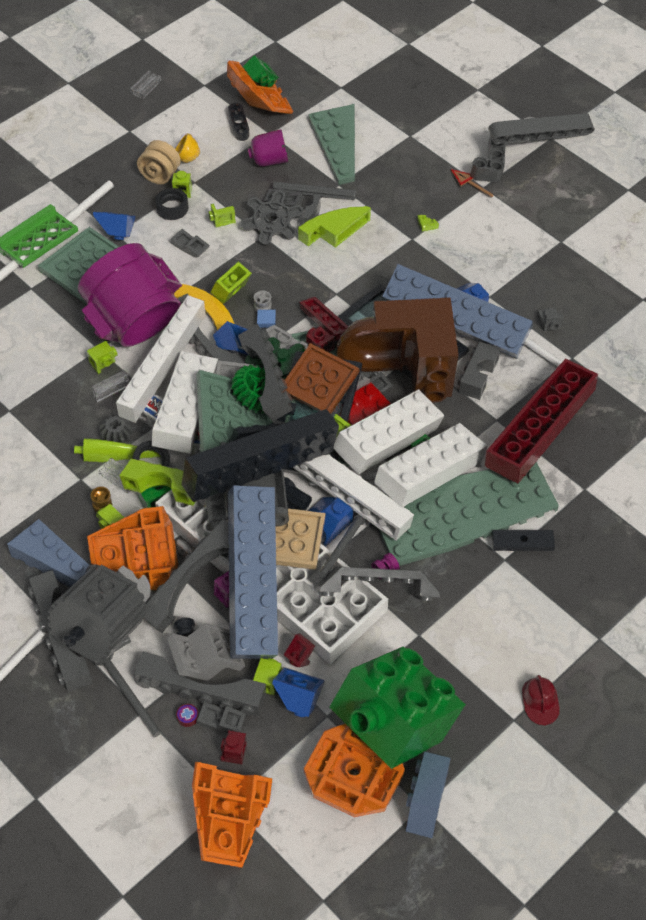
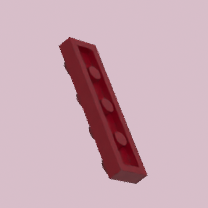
M316 297L299 302L300 309L330 335H334L335 341L339 340L341 334L348 327L347 324Z

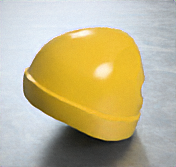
M189 133L184 135L175 148L181 161L184 163L194 161L200 154L198 142Z

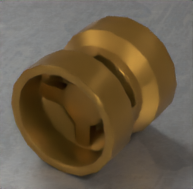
M100 486L92 490L90 497L95 512L109 504L113 505L110 491L106 487Z

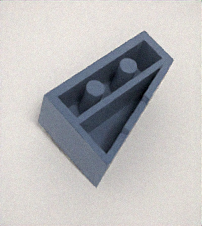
M424 752L423 759H418L415 773H418V777L413 776L411 790H414V793H409L406 807H410L406 832L433 838L451 758Z

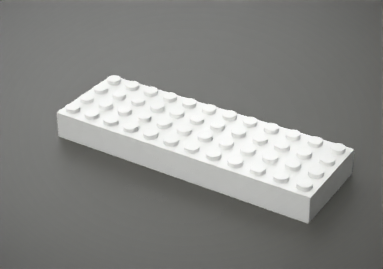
M171 489L155 502L156 507H164L172 522L173 530L195 549L198 547L199 542L211 533L213 526L220 522H209L206 499L196 501L193 506L176 502ZM321 544L316 570L276 565L277 620L293 634L300 633L315 645L313 651L331 665L388 611V598L367 581H362L361 576H355L354 580H342L341 577V593L334 592L333 596H321V592L314 591V586L323 579L319 577L318 573L332 554L331 551ZM229 553L210 561L224 574L229 571ZM338 558V560L336 561V563L334 564V566L332 567V569H333L335 566H336V567H349V566H348L347 564H345L342 560H340V559Z

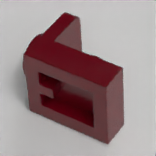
M300 633L296 634L284 656L295 667L308 666L311 662L308 658L315 645Z

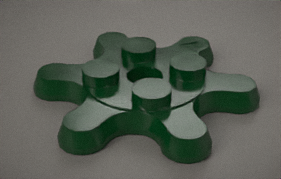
M271 337L268 340L274 347L272 352L279 361L277 364H281L280 369L283 372L281 377L285 381L291 371L296 351L304 352L306 348L304 345L297 343L290 349H281L280 341L275 337ZM249 355L246 357L245 363L258 365L260 369L264 368L261 359L257 357L251 358Z

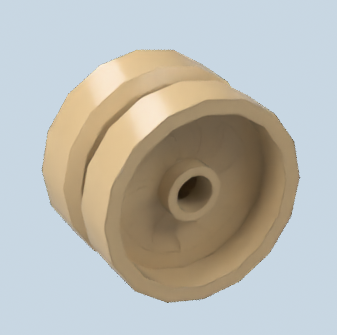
M153 140L138 158L137 167L140 173L149 181L156 184H165L180 166L181 159L173 146L161 140Z

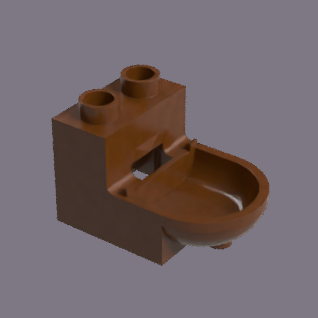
M451 297L374 301L373 317L354 321L341 334L337 343V356L341 359L361 362L363 364L361 371L366 372L394 370L402 372V370H409L412 376L413 392L420 390L432 403L441 402L446 397H452L458 362V348Z

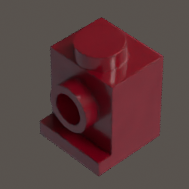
M321 326L317 329L311 328L307 332L306 343L308 345L311 343L327 352H331L335 349V336L330 335Z
M228 730L227 737L223 738L221 744V761L243 764L247 746L246 733Z

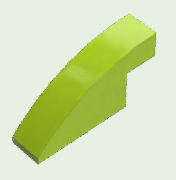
M369 206L348 207L319 215L298 227V240L309 247L317 239L322 238L336 248L370 221L371 208Z

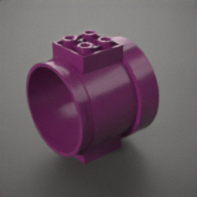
M130 243L110 251L97 260L79 281L78 292L87 303L82 312L85 314V320L95 328V334L100 339L120 342L124 347H131L152 338L169 324L181 306V302L175 297L174 293L182 284L161 257L148 253L142 244Z

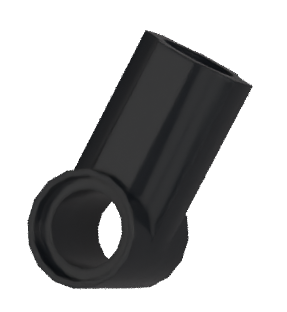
M284 477L287 503L295 506L298 510L306 511L312 501V497L298 489L291 479Z

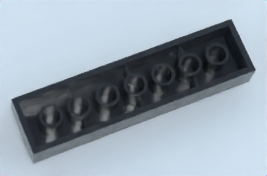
M325 409L186 457L181 485L191 500L196 502L218 493H224L233 486H243L245 483L259 480L270 474H276L281 469L293 468L300 463L309 462L314 458L328 455L333 451L339 424L329 411Z

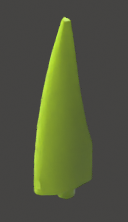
M84 438L83 446H75L74 453L83 454L84 461L89 462L132 459L137 446L115 441ZM151 450L144 451L140 455V459L161 457L157 452Z

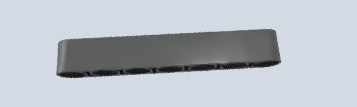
M583 113L499 121L489 125L488 130L494 144H507L585 136L591 134L595 128L589 114Z

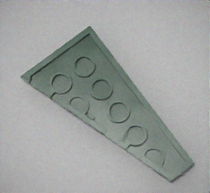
M355 104L308 114L310 124L338 184L354 182Z

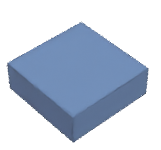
M257 310V324L260 328H269L276 325V310Z

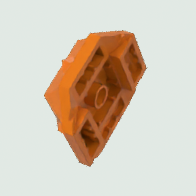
M346 724L323 732L304 767V774L313 798L354 818L384 812L405 772L403 763L391 769ZM357 770L359 774L351 775L349 771Z

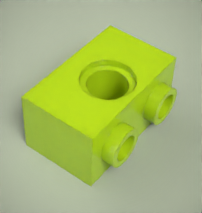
M238 261L215 282L211 293L225 304L246 285L252 273Z

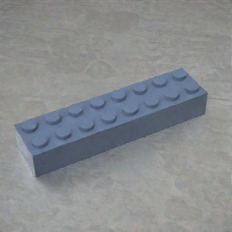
M399 264L382 296L384 301L451 297L456 333L476 342L501 348L500 352L518 359L533 326V321Z
M233 486L228 491L230 658L273 659L278 656L275 487Z

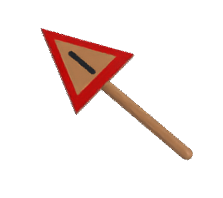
M450 169L460 186L469 183L490 197L494 196L489 191L472 182L473 178L470 173Z

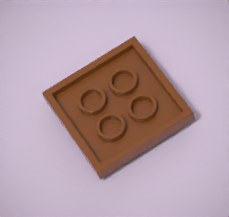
M310 343L285 379L288 386L286 391L292 398L319 412L327 409L332 414L360 370L358 367Z

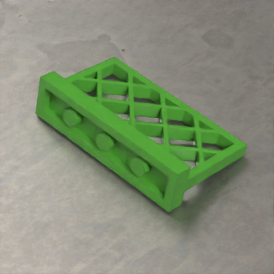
M50 204L0 237V253L3 256H9L24 268L79 230L76 225L56 212L55 207ZM58 228V232H49L50 229ZM62 228H70L68 231H62ZM45 237L44 241H36V238ZM48 237H57L54 240L48 241ZM35 246H43L39 250H34ZM22 247H31L30 250H22ZM29 255L25 260L20 259L21 256Z

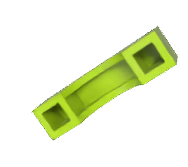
M130 459L119 475L124 489L142 493L150 487L165 485L172 489L176 502L192 506L195 504L181 485L183 471L177 468Z

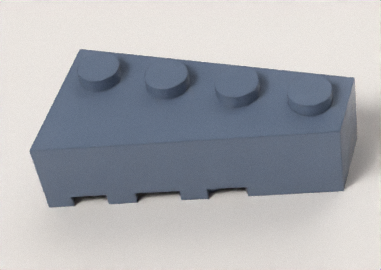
M39 519L7 544L11 557L24 561L26 565L41 570L42 573L53 570L58 582L68 587H71L85 574L88 566H90Z

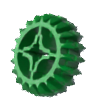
M251 364L249 366L244 365L241 369L237 370L232 378V395L237 396L236 401H240L242 406L245 405L248 411L253 409L255 413L259 411L263 414L264 411L259 397L263 395L265 388V369H260L258 365L255 367Z

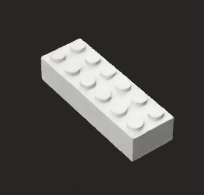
M181 351L152 429V446L188 454L191 453L199 429L196 374L199 370L216 374L217 358Z
M417 390L339 432L333 449L359 475L408 447L424 434L429 435L436 431L445 415L420 390Z
M459 423L380 465L374 484L398 505L404 507L482 463L487 445Z

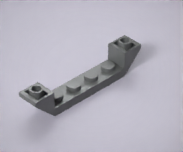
M335 566L326 578L314 586V591L321 592V596H333L334 592L341 593V577L342 580H354L355 576H361L362 581H374V577H381V582H394V578H401V583H413V596H420V600L432 601V597H440L439 591L422 571Z

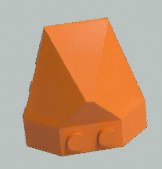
M231 60L227 62V77L230 79L231 85L240 92L250 106L273 112L293 113L287 99L281 96L282 90L280 87L277 88L276 84L271 87H264L255 82L239 62Z
M163 506L143 508L87 536L91 565L102 564L115 572L124 565L127 569L133 571L137 579L145 575L150 583L151 590H157L160 585L165 584L170 578V574L178 568L173 525Z
M195 762L192 791L201 861L239 868L243 867L253 843L252 837L255 829L259 828L261 824L260 817L264 808H267L270 802L272 778L259 775H240L218 770L217 766Z

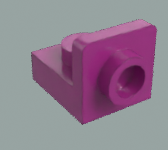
M229 571L214 580V595L226 608L229 607Z

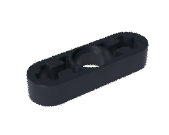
M232 103L228 106V114L235 138L239 141H245L249 138L250 134L243 106L240 103ZM241 120V121H243V122H241V123H236L235 121Z

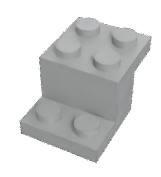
M204 623L188 637L174 633L167 637L169 649L173 655L175 667L179 675L208 681L224 668L240 671L245 667L243 659L230 658V630Z

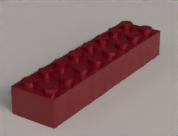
M565 358L486 450L484 466L519 484L595 391L598 374Z

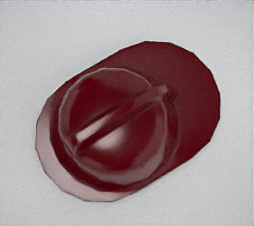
M537 675L536 678L525 682L522 687V697L528 718L538 725L546 726L552 724L557 720L560 708L553 683L549 679L541 677V675Z

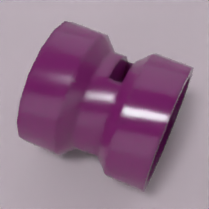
M389 552L381 560L371 563V567L374 569H400L397 559Z

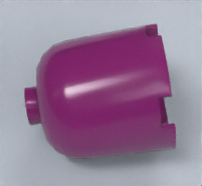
M282 129L260 134L252 139L251 148H248L250 158H253L257 165L270 166L288 162L286 149L282 147V145H285Z

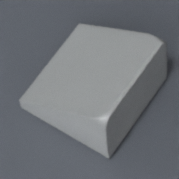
M180 539L177 540L178 553L184 558L195 550L188 542Z

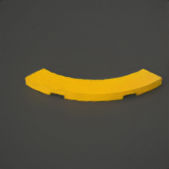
M182 284L174 293L176 298L188 293L189 296L203 300L205 314L211 317L217 331L227 321L234 324L233 318L226 307L208 292L197 287Z

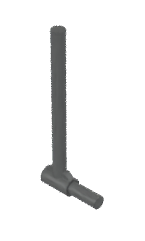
M129 636L115 649V651L131 643ZM114 652L103 662L98 660L92 661L94 665L105 666L154 737L161 734L160 729L112 663L111 659Z

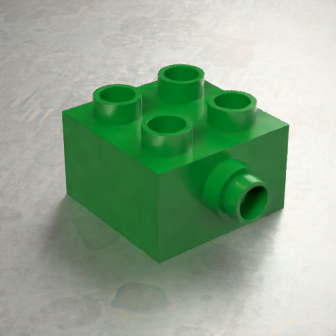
M402 646L352 668L329 708L393 769L441 743L466 704L455 695V689L451 683L443 678L436 677L423 665V659L416 651Z

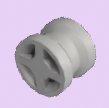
M262 290L256 292L253 298L255 311L271 310V294Z

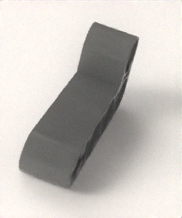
M490 135L488 140V158H475L470 175L475 180L499 182L505 167V144H494Z

